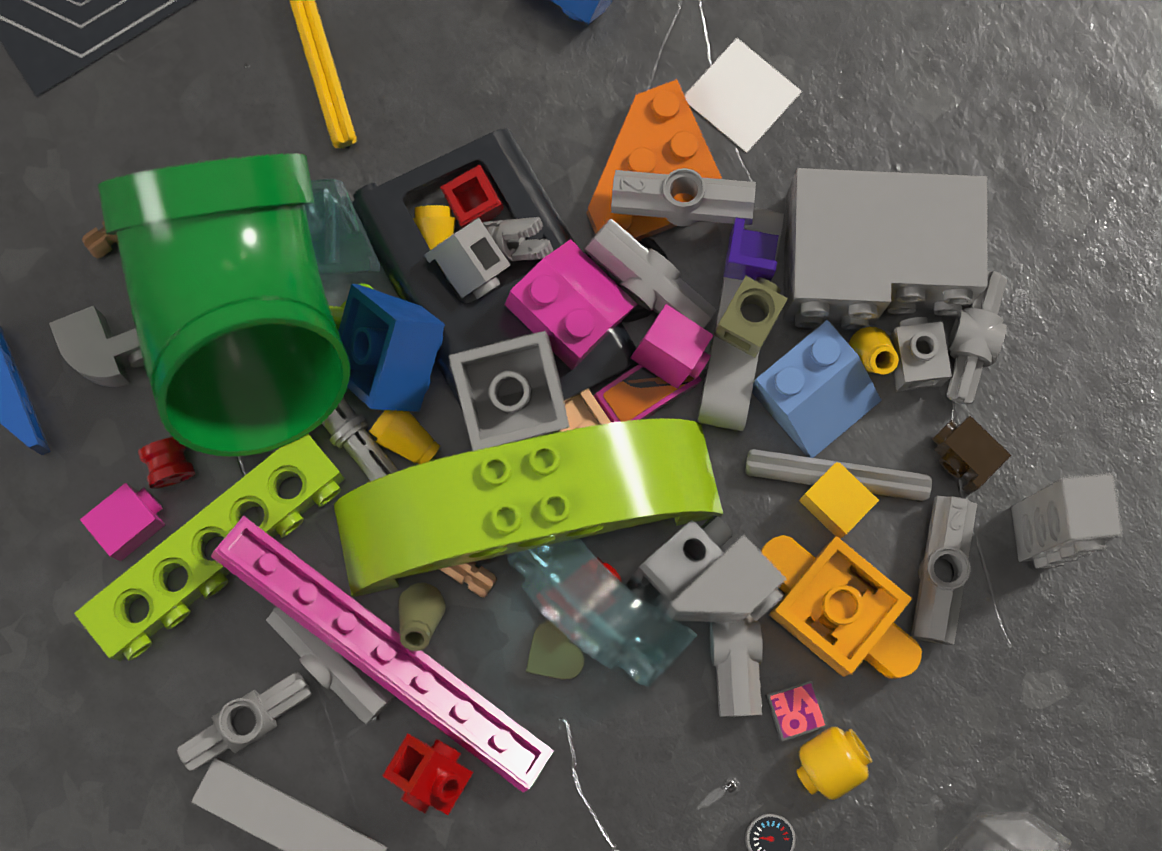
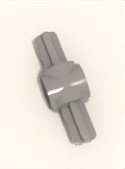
M987 271V288L972 303L971 308H965L960 312V315H957L952 327L947 350L951 351L950 355L956 361L946 394L947 398L953 402L971 404L974 401L983 367L994 364L1001 351L1007 325L1003 324V318L998 315L1007 283L1006 277L1001 275V273Z
M294 672L260 695L256 690H252L243 697L228 702L221 711L212 716L213 725L178 747L177 752L180 760L189 771H195L229 748L233 753H237L247 745L261 740L266 733L277 727L275 721L277 717L310 697L311 689L307 681L299 672ZM248 707L256 716V725L249 734L243 736L235 730L233 720L235 714L240 709Z

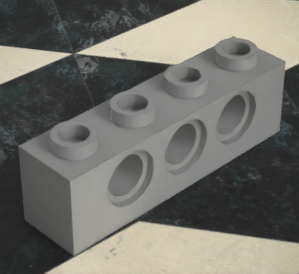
M1113 473L1061 478L1011 506L1018 561H1034L1035 569L1064 566L1066 562L1077 561L1078 557L1092 555L1091 552L1105 550L1106 541L1122 535Z

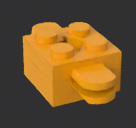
M784 535L772 538L762 547L760 552L786 578L778 587L785 595L768 615L842 677L852 674L863 659L885 677L891 679L908 676L918 668L922 656L921 647L915 639L894 623L912 598L840 538L835 536L816 557L794 539Z

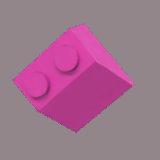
M570 239L544 257L510 290L505 306L534 334L545 331L549 336L552 351L573 370L637 306V303Z

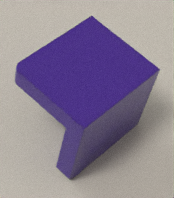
M736 217L730 234L723 277L743 280L745 276L753 280L761 277L771 281L776 271L777 261H775L779 235L744 229L745 219Z

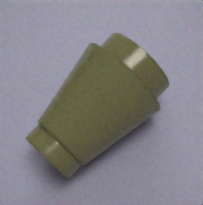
M416 583L406 589L399 597L400 641L409 650L420 651L428 646L434 631L445 613V601L435 586L428 583Z

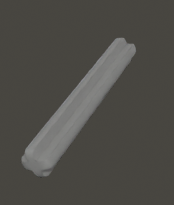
M752 449L746 457L745 472L748 476L814 485L838 461ZM839 462L872 494L925 501L930 497L932 478L927 474Z

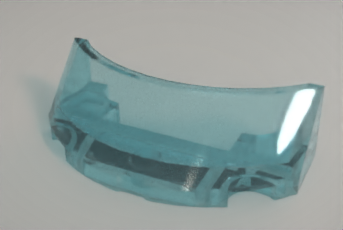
M580 538L507 554L509 564L526 579L521 585L522 588L553 624L565 633L572 642L610 669L615 665L621 667L639 684L647 687L651 686L665 674L697 637V634L690 628L664 615L628 589L597 560Z

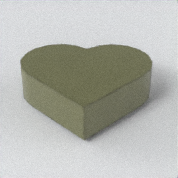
M546 621L536 628L532 639L526 673L559 680H571L581 673L584 666V656L576 645L569 643V635L557 621Z

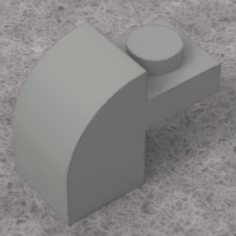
M94 305L49 323L59 351L65 361L83 377L95 384L106 387H119L131 384L125 366H144L136 328L113 337L105 316Z

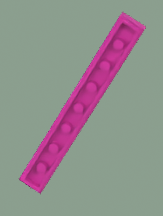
M243 516L214 550L211 556L214 560L523 793L530 788L553 752L551 748L423 651H412L405 648L401 644L398 632L249 519Z

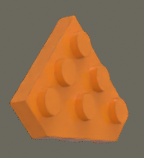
M677 79L635 95L586 214L595 234L610 218L630 233L637 241L677 226L662 217L612 213L611 203L615 170L669 175L674 170L687 168L696 171L702 178L722 179ZM679 193L673 197L679 202H689L694 199L693 196L687 193Z

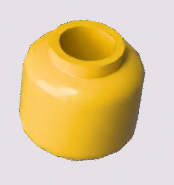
M830 727L800 747L799 757L802 767L797 769L796 772L805 788L812 795L820 791L826 798L836 800L868 779L867 765L872 762V759L864 744L852 729L844 732L839 727Z

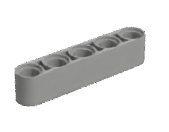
M754 207L752 225H744V229L779 235L775 256L776 261L784 213ZM723 278L713 335L743 280ZM746 304L740 308L743 317L750 322L756 323L765 319L763 310L755 304ZM713 336L709 352L711 357L707 362L697 422L744 431L759 353L754 358L720 338Z

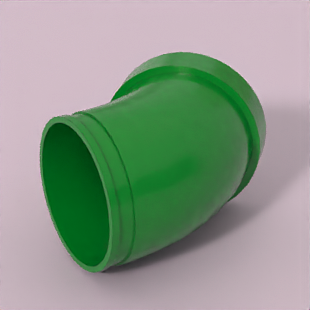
M271 154L206 161L125 175L98 184L105 231L107 235H117L128 297L144 365L161 422L168 433L179 443L195 451L216 456L232 457L254 455L283 447L302 438L322 424L337 408L347 390L350 378V363L330 311L311 239L306 207L312 206L315 203L307 155Z

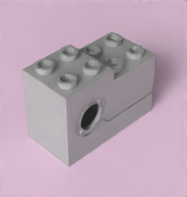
M797 168L785 196L783 296L788 299L783 307V321H795V326L800 328H818L823 322L828 320L830 323H841V328L846 330H860L869 327V324H875L887 307L888 312L893 314H910L916 312V308L934 309V314L939 316L960 315L963 309L969 308L987 288V176Z

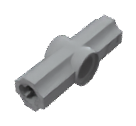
M687 168L674 170L669 175L615 170L611 212L666 218L673 225L681 227L690 226L697 221L734 224L736 217L745 219L744 225H752L756 182L702 178L696 171ZM679 193H687L693 196L694 199L689 202H679L673 197Z
M611 218L584 248L587 254L621 282L619 286L635 302L648 311L654 310L659 315L667 304L704 328L717 310L680 278L681 273L669 260L653 249L649 248L647 250Z
M936 496L934 498L925 556L918 568L920 585L911 632L912 638L935 644L954 645L964 583L968 580L971 573L968 558L977 510V503H973L968 499L953 496ZM938 558L948 560L952 564L954 577L951 582H943L936 576L934 564Z
M278 607L266 619L280 636L301 656L299 661L327 690L332 689L343 700V703L365 724H368L377 717L396 697Z
M749 614L740 623H710V651L712 665L716 666L719 717L762 715L759 664L762 663L763 646L760 622L755 621Z

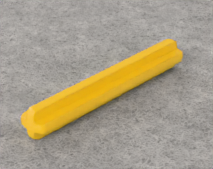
M289 0L332 144L337 149L351 146L356 143L357 139L315 0Z

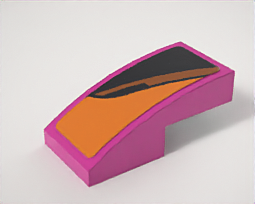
M639 364L595 393L594 398L611 423L647 419L664 405L695 388L702 379L699 376L694 379L688 375L677 389Z

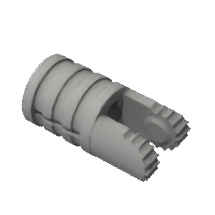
M540 217L483 222V225L508 262L543 259L553 252L552 245L547 239H525L542 230L543 224Z

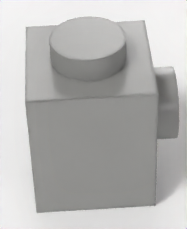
M915 317L901 321L899 323L900 327H896L889 336L899 358L898 365L893 371L896 392L942 386L952 377L943 321L928 323L926 317Z

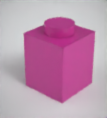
M666 304L632 354L631 359L678 389L688 375L694 379L700 375L711 357L704 350L714 335Z
M124 483L80 519L106 553L118 561L125 559L165 526L164 522L157 515L163 508L145 487L137 491L127 483Z

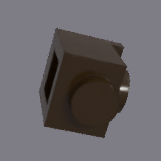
M968 416L959 425L951 419L932 438L938 445L934 450L941 456L939 461L944 469L955 478L960 479L963 477L968 482L962 488L968 495L978 490L1012 456L971 416Z

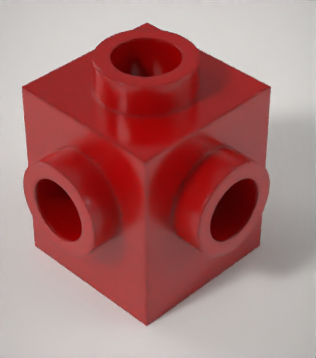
M407 733L382 776L402 789L404 794L401 800L426 814L431 806L449 815L473 772L457 762L461 753L437 738L433 745L430 746Z

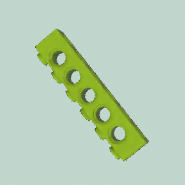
M309 434L280 447L74 614L110 659L122 661L126 657L128 661L137 658L152 645V641L149 638L164 626L167 630L177 626L190 614L191 611L187 608L202 595L205 599L212 597L229 582L225 576L230 571L216 560H207L205 556V546L209 540L214 537L225 538L240 521L244 513L251 507H262L264 510V520L259 526L260 529L272 538L277 534L283 538L302 524L304 519L301 515L314 504L322 507L334 499L341 491L338 485L345 478ZM289 477L300 478L302 480L300 493L292 499L281 498L279 494L281 483ZM177 567H184L188 573L186 585L179 591L171 592L167 586L169 573ZM145 597L149 603V613L141 622L133 623L129 616V608L136 599Z

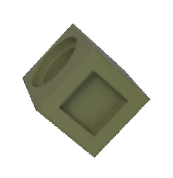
M745 276L721 318L714 336L756 358L788 298L781 295V289L771 281L761 277L753 280ZM746 304H755L763 310L765 319L756 323L750 322L743 317L740 308Z

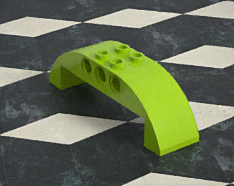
M666 418L631 420L583 427L441 458L368 482L348 492L333 504L352 597L399 587L398 578L673 517L675 518L676 526L687 524L691 520L697 522L709 519L713 515L718 517L723 515L702 425L690 420Z

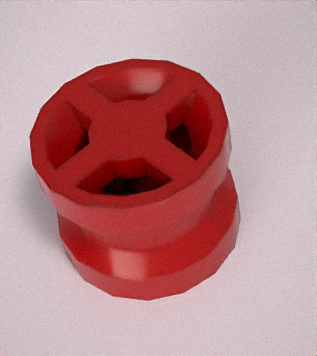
M173 437L152 442L143 446L138 451L140 461L148 466L150 473L146 479L151 489L172 486L188 480L196 474L193 464L186 461L184 451L187 447Z

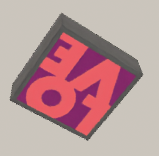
M813 680L765 695L780 741L828 727Z

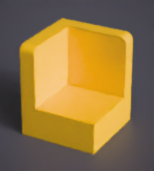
M839 462L834 463L799 499L805 508L840 539L879 501Z

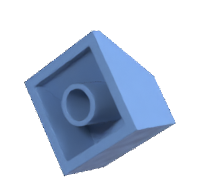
M828 320L757 377L752 389V394L802 452L811 458L817 456L882 401L859 355Z

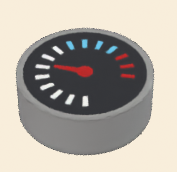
M762 814L754 818L748 825L745 833V843L748 851H793L795 847V833L793 827L785 818L775 814Z

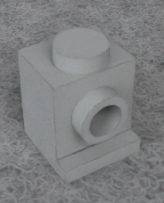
M479 218L424 254L429 263L436 259L446 278L455 287L461 298L470 292L474 294L476 299L480 298L500 284L496 275L510 266V263Z

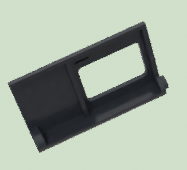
M508 128L493 131L379 186L377 183L367 184L353 194L354 201L349 207L399 298L422 306L445 324L442 345L437 351L435 362L461 409L462 405L449 355L534 334L505 306L510 290L525 276L470 303L461 302L436 259L429 263L425 258L424 254L429 252L430 248L406 208L403 199L405 196L475 163L481 164L486 169L514 219L540 217L543 224L542 230L535 235L526 237V240H544L545 238L550 241L553 251L570 239L575 243ZM622 322L573 370L553 352L564 402L631 367L639 365L631 359L636 346Z

